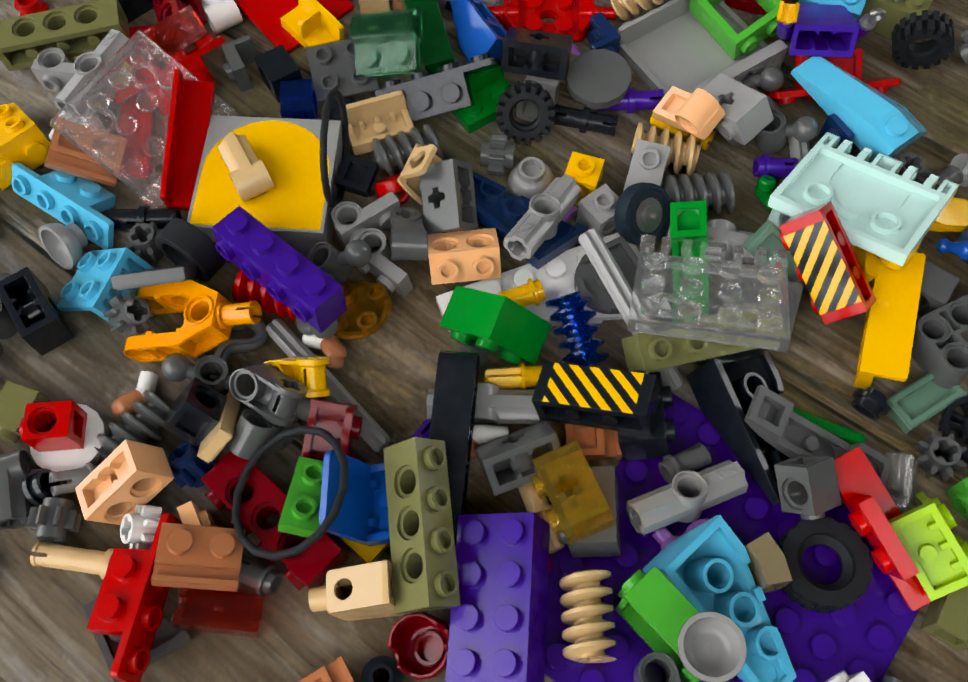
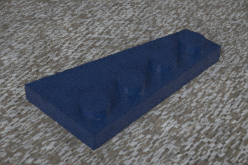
M473 171L477 219L486 228H496L497 237L504 242L505 236L528 211L530 199L522 195L520 197L512 196L506 193V187ZM561 220L558 224L556 235L552 239L545 240L530 259L526 258L525 260L537 270L577 244L579 242L578 237L586 232L588 228L579 223L572 226Z

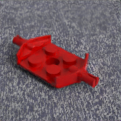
M504 0V5L487 6L493 15L500 19V24H504L507 31L510 27L572 35L573 42L584 41L589 32L591 16L602 12L607 20H616V12L613 7H598V5H595L594 0ZM550 18L555 20V22L545 23L542 20Z

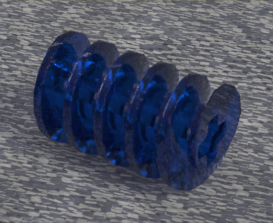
M578 291L545 302L546 307L558 309L549 317L550 321L562 322L553 331L554 335L566 336V339L558 344L559 349L570 350V353L562 358V361L570 362L574 365L591 366L603 362L610 357L607 352H597V349L605 343V339L593 338L592 336L601 329V326L588 323L590 319L597 315L596 311L584 310V307L592 301V297L580 296L582 291Z

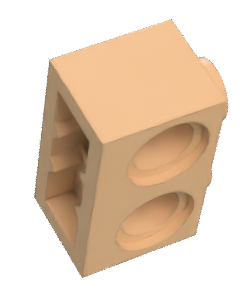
M496 228L427 234L432 285L501 278L500 248Z
M125 439L75 490L85 520L121 525L125 514H135V505H146L174 479L163 448Z

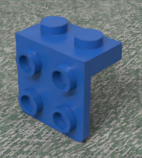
M334 450L327 451L324 454L319 526L330 513L340 484V463ZM345 454L348 460V489L339 515L326 532L367 546L389 544L384 463L368 465Z

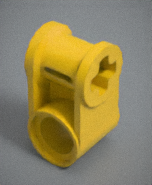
M294 356L264 362L272 365L288 377L304 384L307 388L304 398H318L330 395V389L326 387V365L329 364V357Z

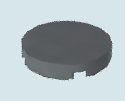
M606 49L589 50L580 54L571 62L567 71L568 91L575 101L586 104L588 108L607 109L621 102L624 99V95L629 91L631 86V68L627 61L616 52Z

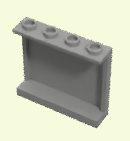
M671 0L658 8L649 10L646 14L633 21L624 23L618 28V34L621 36L619 55L627 61L628 65L651 90L663 89L664 96L672 86L692 94L696 88L703 89L720 73L742 83L752 75L761 74L765 68L773 66L780 69L788 46L781 39L770 45L761 41L752 53L748 55L743 54L736 60H733L689 11V0ZM723 1L714 6V9L737 34L749 27Z

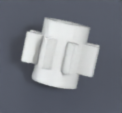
M135 505V514L127 513L122 519L120 527L122 543L130 544L129 549L150 550L161 518L162 507Z

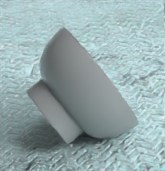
M527 157L517 163L510 171L507 182L508 189L513 196L520 197L522 195L531 199L534 195L543 193L554 180V175L549 166L536 157Z
M49 223L41 226L38 230L40 241L46 252L57 264L67 270L77 265L82 257V249L88 246V240L84 232L74 223H70L67 226L60 223Z
M702 612L689 618L680 630L677 642L678 654L684 667L694 677L705 682H725L735 677L741 671L747 656L746 641L738 625L730 618L717 612Z

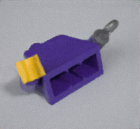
M780 1L776 19L778 21L776 33L781 39L787 40L791 38L789 55L852 58L856 42L866 36L876 26L877 21L884 19L887 12L885 9H873L857 20L842 5L800 4L799 2L788 4Z

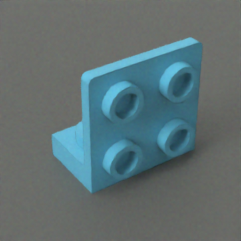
M127 247L89 251L79 259L77 272L72 280L62 288L60 292L61 299L57 304V308L61 311H92L109 322L108 318L104 317V313L113 309L109 301L117 295L123 298L124 295L131 291H134L135 297H137L140 288L113 289L110 276L152 269L154 267Z

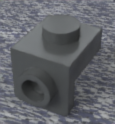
M247 35L221 45L227 61L222 66L229 82L236 81L241 92L253 88L245 65L256 62L255 57L258 56L251 36Z

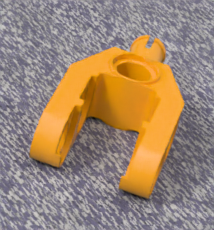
M193 280L140 287L137 297L148 299L150 312L155 315L184 312V324L181 328H176V332L156 334L153 331H146L145 335L130 336L126 339L123 353L126 357L140 362L163 361L168 355L173 353H181L188 359L196 358L229 340L233 325L259 324L261 318H253V316H262L260 304L255 300L232 304L219 292Z

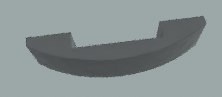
M763 385L757 386L744 421L767 443L789 458L802 454L828 456L835 459L847 451L859 447L863 450L886 487L893 460L862 442L850 445L793 412L794 403Z

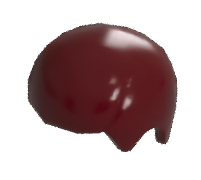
M427 612L405 614L393 624L387 641L388 649L394 653L397 660V668L418 680L438 677L446 669L449 627L444 620Z

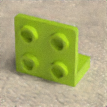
M921 491L915 494L920 506L888 521L920 572L916 574V577L932 602L968 586V543L963 541L958 533L953 535L950 530L956 527L957 524L945 504H941L937 497L930 499Z

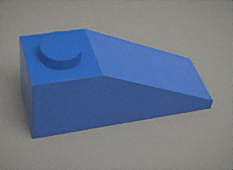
M450 0L459 47L467 57L466 62L470 64L471 57L489 53L490 58L495 57L502 62L503 39L507 31L482 0Z

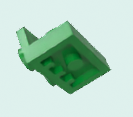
M501 66L469 76L468 80L475 106L451 112L468 134L496 120L498 98L500 94L505 92L506 87H512L504 78Z

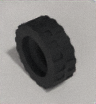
M825 517L807 521L803 519L790 528L777 542V545L785 555L793 580L781 588V591H784L789 596L788 599L801 605V608L808 611L815 610L817 613L835 612L853 604L868 590L866 587L871 583L873 577L871 575L873 560H870V550L867 544L863 543L857 531L854 532L849 528L848 524L837 522L834 518ZM824 545L831 548L838 555L842 564V572L835 583L829 585L818 584L805 574L802 567V556L808 547Z

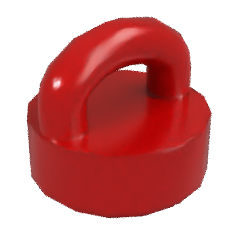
M400 174L384 178L375 183L374 188L378 198L391 191L393 193L402 191L401 197L398 198L400 206L409 200L410 195L397 182Z

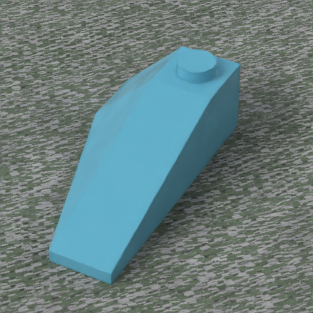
M812 56L794 68L790 73L828 116L835 113L853 132L852 142L860 151H863L865 147L873 150L869 160L871 163L879 153L892 157L894 154L897 155L928 132L906 107L821 56Z
M721 515L714 516L670 542L642 569L647 574L655 566L700 613L717 612L727 616L738 625L744 635L747 646L744 666L736 675L742 682H793L797 677L778 628L772 626L764 607L763 601L766 598L761 586H756L748 563L751 560L748 552Z

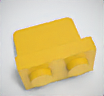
M15 103L0 105V188L2 190L11 185L12 164L20 162L33 171L45 163L50 142L38 126Z

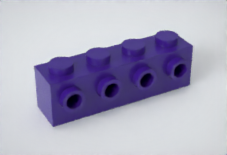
M240 206L212 227L217 241L215 248L225 260L232 261L251 281L258 282L273 299L284 303L299 320L310 324L319 333L325 331L347 311L342 285Z

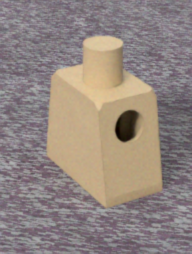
M388 560L329 570L326 573V585L311 587L308 593L309 607L312 612L327 611L329 615L344 621L410 614H395L392 563Z

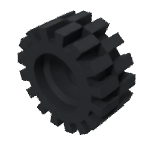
M922 10V15L917 16L916 12L911 13L909 20L903 17L900 20V25L896 24L894 26V32H892V57L895 58L897 64L902 62V67L906 69L909 65H912L913 70H918L920 65H923L924 69H928L931 63L937 66L941 64V59L946 61L949 58V53L954 51L953 20L949 19V15L946 13L940 16V11L934 10L932 15H928V10ZM920 39H931L925 42H914Z
M525 80V83H520V81L514 82V86L506 87L505 92L500 94L496 107L498 127L501 132L503 131L507 135L508 140L513 138L514 143L520 144V141H525L526 145H530L532 140L536 139V142L541 141V136L544 134L547 136L550 133V127H553L555 122L553 99L548 90H544L542 85L537 82L536 84H532L531 80ZM521 101H531L538 108V116L530 124H521L513 117V109Z

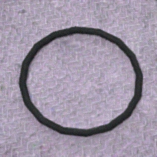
M333 88L326 96L320 130L321 182L324 197L328 206L332 208L341 203L345 190L338 189L337 196L333 200L328 179L327 134L330 111L335 97L339 105L342 123V163L346 153L349 154L346 104L342 93L336 88Z
M301 425L279 432L260 446L243 468L235 488L232 507V521L237 538L252 555L270 560H279L299 555L322 538L339 515L348 489V460L340 441L323 428ZM302 433L322 437L333 446L340 463V484L330 513L315 533L295 547L276 552L258 548L245 535L240 519L241 497L250 472L262 456L283 439Z

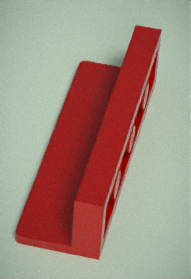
M174 69L160 199L168 209L179 208L180 210L189 211L210 118L213 115L216 87L214 82L186 80L180 69Z

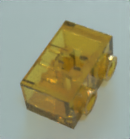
M577 440L532 459L538 474L532 476L531 479L540 500L545 497L549 498L553 508L546 511L556 535L564 532L569 545L615 525L610 507ZM572 491L574 495L567 498L565 493Z

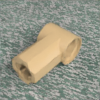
M232 133L223 137V141L217 147L223 161L231 172L229 176L242 202L274 189V184L263 161L257 159L245 135Z

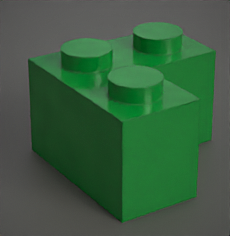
M456 285L439 326L452 332L451 339L467 346H471L472 342L475 341V346L494 354L498 350L500 352L498 358L519 366L520 361L536 364L551 324L505 296Z

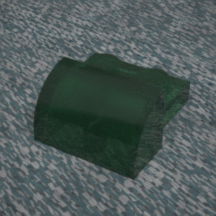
M415 7L358 13L352 17L349 40L354 42L356 76L361 78L421 72L420 43H423L422 9Z

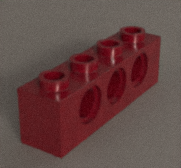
M231 451L200 479L210 489L205 496L220 511L226 506L232 511L235 488L243 468L249 462V460L240 458ZM255 466L250 472L243 490L244 492L245 490L253 489V495L250 500L241 503L240 519L243 529L246 530L245 535L248 536L253 532L261 540L257 545L261 549L276 552L291 548L293 543L298 540H305L306 537L278 532V524L269 530L263 528L264 522L269 516L278 514L281 517L287 496ZM325 533L320 540L308 547L301 555L280 560L288 567L283 575L300 591L305 585L309 589L322 586L326 582L327 571L339 569L348 557ZM268 559L272 564L276 561Z

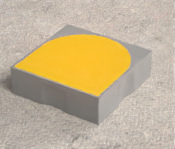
M211 115L187 222L197 227L212 241L217 243L212 227L240 206L299 253H308L316 243L326 241L332 245L334 224L331 213L333 208L328 206L324 197L320 171V130L322 120ZM329 120L327 134L328 179L333 200H335L338 190L335 181L342 166L343 140L341 120ZM232 133L245 135L257 159L263 161L275 187L242 202L229 176L231 172L223 161L217 147L223 141V137Z

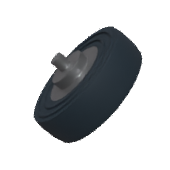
M645 182L636 183L626 188L620 195L615 207L614 220L619 235L623 236L627 242L639 246L653 245L661 240L666 234L670 223L671 200L667 192L656 184Z

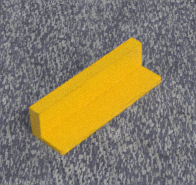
M916 252L906 266L895 270L885 266L878 256L877 278L871 282V289L876 301L866 312L854 387L863 389L870 387L874 376L901 382L907 380L922 286L925 254Z

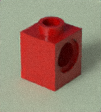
M73 400L27 403L25 415L19 424L21 440L38 452L84 449L87 413ZM56 422L54 427L51 430L47 431L49 426Z

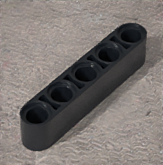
M440 350L437 362L429 439L445 441L454 540L456 543L458 515H465L480 371V354Z

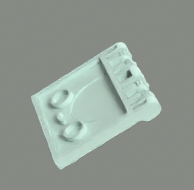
M826 132L770 195L767 206L793 217L831 201L851 245L862 248L903 267L944 208L949 205L959 184L945 179L939 188L935 190L934 188L939 176L931 174L923 184L914 181L918 168L910 165L901 176L899 172L903 166L902 161L879 153L872 163H869L873 150L865 147L857 157L850 155L853 142L845 139L839 145L841 137Z

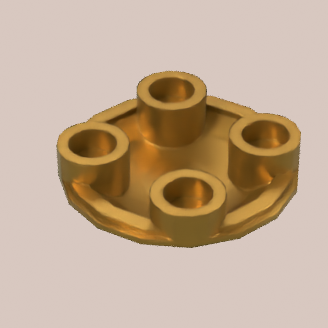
M349 281L341 284L347 311L338 318L339 327L335 336L347 340L363 339L376 333L386 324L392 310V301L385 285L371 282L351 283Z

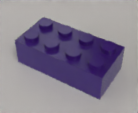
M535 512L458 515L456 561L461 606L451 608L445 682H544L550 524Z

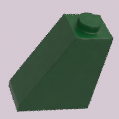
M402 0L405 31L420 72L430 71V75L441 72L440 67L455 62V58L437 0Z

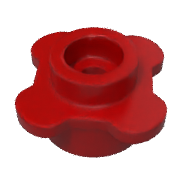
M15 0L14 3L15 9L21 12L20 16L49 10L48 4L42 0Z

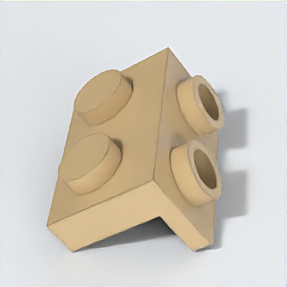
M402 90L346 105L349 140L355 156L373 151V138H378L384 146L385 135L390 134L394 141L397 142V133L403 131L409 139L410 128H413L414 125L408 113Z

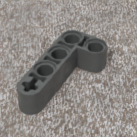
M968 294L925 314L918 320L915 326L911 356L926 374L930 373L934 376L932 381L942 388L951 389L953 386L960 385L968 376Z

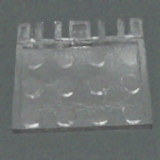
M138 30L50 120V126L136 192L145 203L154 209H159L163 204V201L160 199L162 176L155 170L160 165L163 166L174 69H180L186 80H200L143 32ZM215 94L213 115L238 116L231 106Z
M641 235L627 331L788 351L791 340L787 275L788 250L772 249L769 265H766L767 250L766 248L758 247L754 254L753 263L755 265L742 264L744 258L742 245H734L732 261H725L726 243L701 241L699 255L695 257L691 256L693 240L685 239L681 247L682 257L668 255L671 250L670 237H662L660 252H654L656 236Z

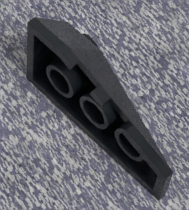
M767 347L712 358L686 376L699 407L772 504H779L780 497L774 464L790 458L762 439L744 421L757 386L763 385L778 395L784 392L782 379Z

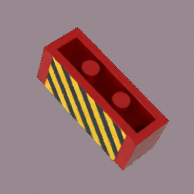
M831 201L797 214L779 226L781 242L785 249L791 252L796 263V274L799 280L806 284L811 295V306L814 312L821 316L824 325L868 311L876 301L875 295Z

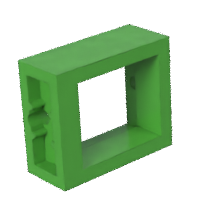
M689 0V11L733 60H736L743 54L748 55L752 53L761 41L769 36L774 37L777 35L778 21L776 19L779 3L782 0H755L767 14L739 34L714 9V6L722 0Z
M655 566L646 575L639 569L623 584L622 589L617 594L621 601L615 610L654 652L665 653L674 660L682 682L701 681L684 667L677 648L678 636L682 626L689 618L700 612Z

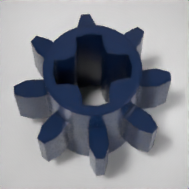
M187 441L183 442L172 451L168 458V463L174 476L173 481L180 488L186 484L190 488L193 486L199 488L205 485L200 479L217 462L214 459L212 462L207 463L197 457L200 444L195 447Z

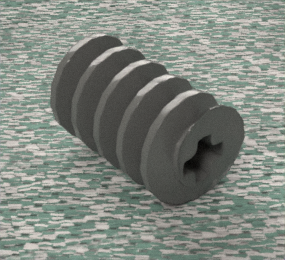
M424 124L421 135L415 127L410 128L409 139L403 131H399L397 133V142L388 134L385 135L384 146L378 138H373L372 150L375 162L378 163L381 179L382 170H386L390 177L394 176L395 166H398L402 171L417 143L421 146L434 144L437 147L435 154L444 161V154L436 129L433 131L428 124Z
M721 171L717 177L714 173L708 172L704 177L699 173H694L689 179L686 174H680L677 180L673 175H667L663 180L662 188L669 195L671 202L706 200L707 212L709 206H712L715 215H719L722 205H726L727 212L729 214L734 213L736 202L735 189L732 179L726 171Z
M145 390L143 395L147 404L134 401L132 406L136 415L134 416L123 411L120 416L125 425L120 426L111 422L109 428L113 436L108 437L99 433L97 438L101 448H94L106 459L125 439L150 445L149 438L161 442L164 438L159 428L164 426L171 409L153 392Z

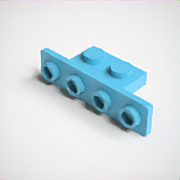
M20 162L12 164L11 185L15 193L66 226L70 223L76 224L84 232L86 238L103 249L113 248L114 222L101 214V212L115 207L116 195L99 184L57 170L40 176Z

